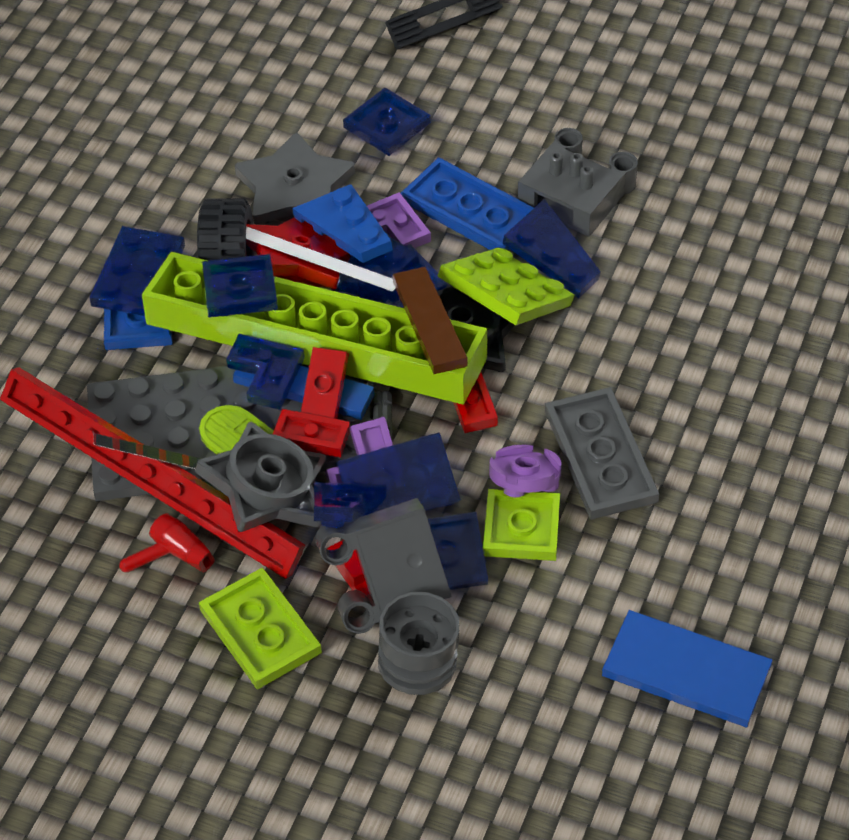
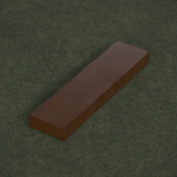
M426 267L394 273L393 284L433 374L468 367L466 353Z

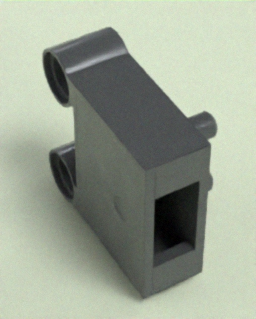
M563 128L556 132L554 142L518 181V199L540 210L542 216L589 237L625 194L631 193L635 189L638 161L631 153L617 152L610 157L609 168L604 167L582 156L583 136L580 131L574 128Z
M418 498L342 524L335 522L326 523L316 533L315 541L323 560L330 565L337 566L348 562L352 557L353 551L356 550L370 594L366 595L362 591L351 590L344 593L339 599L338 612L346 629L352 633H365L375 623L380 622V615L385 606L397 596L410 592H428L443 599L452 597L424 507ZM335 537L343 539L340 548L336 550L325 548L326 543L330 539ZM353 607H365V611L361 616L355 618L348 616L349 611Z

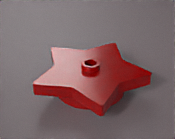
M292 218L278 226L246 225L249 228L347 263L358 260L336 246L334 239L325 234L321 236L315 232L313 226L306 221L301 223L297 219ZM246 239V245L258 254V273L277 276L315 287L337 288L339 272Z

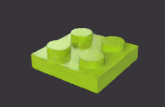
M488 489L483 556L556 561L560 493L530 492L525 493L522 497H510L504 494V490Z

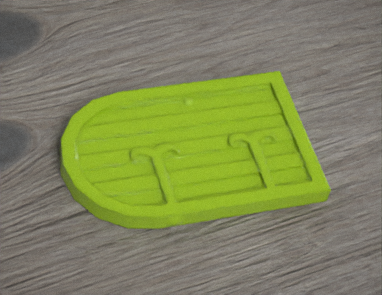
M233 405L219 406L208 411L201 419L199 426L201 441L215 454L232 450L234 445L240 440L248 422L255 423L267 434H273L274 430L249 411Z

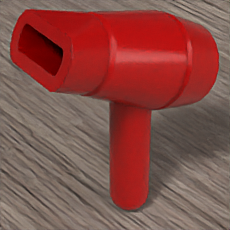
M165 513L153 522L149 531V536L156 544L122 559L119 563V568L122 572L128 573L170 553L204 573L213 565L215 559L205 544L182 521Z

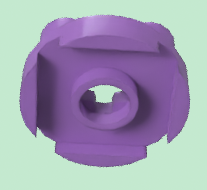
M532 445L507 446L496 451L495 459L491 457L489 476L495 484L503 487L504 494L510 497H522L525 493L553 492L559 487L561 460L557 454L545 448L544 454L533 452Z

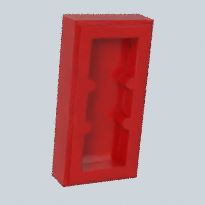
M313 347L301 412L334 419L338 418L349 353Z

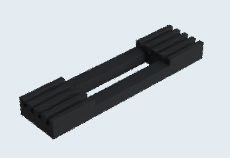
M439 0L391 18L385 24L394 46L398 50L499 10L503 6L502 4L500 5V0H466L470 11L428 28L420 29L421 24L417 19L465 1Z

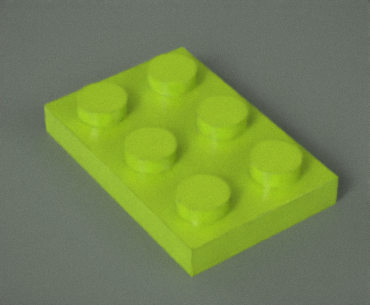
M263 567L199 602L201 613L257 690L322 653L319 641Z

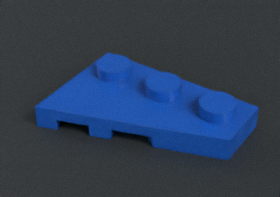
M351 184L292 208L295 219L301 223L306 221L311 224L313 230L321 236L326 234L334 239L336 246L362 263L393 250L390 238Z

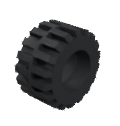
M245 198L204 199L199 210L197 224L198 258L252 271L254 251L246 245V225L253 224V216L250 205Z

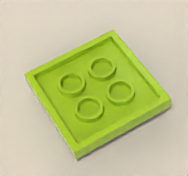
M494 248L442 264L437 275L443 281L514 325H519L569 307L575 295L566 290L561 282L548 279L538 273V269L535 266L520 262L512 257L513 255L510 251L503 248Z

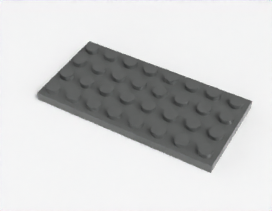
M280 359V360H283V361H286V362H290V363H293V364H297V365H300V366H304V367L309 368V365H305V364H301V363H297V362H293V361H289V360H285V359ZM238 365L87 384L88 410L146 446L201 459L216 455L201 441L199 431L201 419L208 411L224 405L239 406L249 411L274 430L282 409L301 412L302 403L234 383L233 374ZM345 375V379L364 384V379ZM369 407L362 420L338 414L337 419L349 421L350 426L371 421ZM351 433L349 434L342 457L326 455L325 463L320 472L359 461ZM91 457L95 501L149 494ZM178 465L179 467L188 471L189 473L204 481L208 485L213 486L205 479H203L201 476H199L195 472V469Z

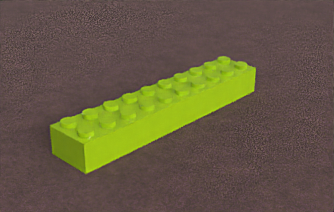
M170 252L142 293L147 325L305 365H310L313 347L345 351L349 353L346 375L462 405H464L487 360V328L450 319L466 353L468 367L433 374L404 308L175 252Z

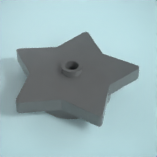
M298 133L293 134L272 156L243 161L234 165L236 176L255 193L253 221L256 225L272 220L286 222L294 218L292 208L337 190L355 174L354 162L317 155Z
M248 422L240 440L234 445L232 450L199 459L195 472L229 497L235 523L240 532L274 519L319 528L324 519L323 511L312 485L323 468L327 457L325 454L304 451L294 442L281 436L267 434L255 423Z

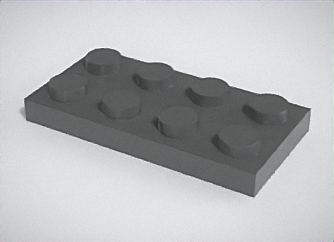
M611 387L545 403V414L590 520L659 502V492Z

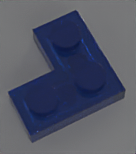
M238 334L226 361L227 367L230 369L255 374L246 393L249 403L281 410L305 355L302 348Z

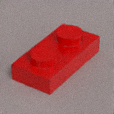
M480 372L464 405L454 403L464 433L498 426V416L482 372Z
M282 409L273 435L281 436L294 442L304 451L341 458L350 434V422Z

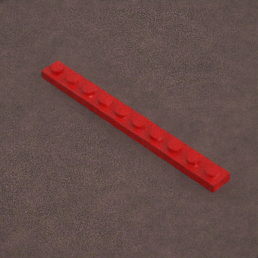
M20 367L11 369L0 397L1 401L283 578L287 579L293 575L306 546L304 543L270 522L244 532L238 531L228 496L176 464L94 445V433L138 444L142 443Z

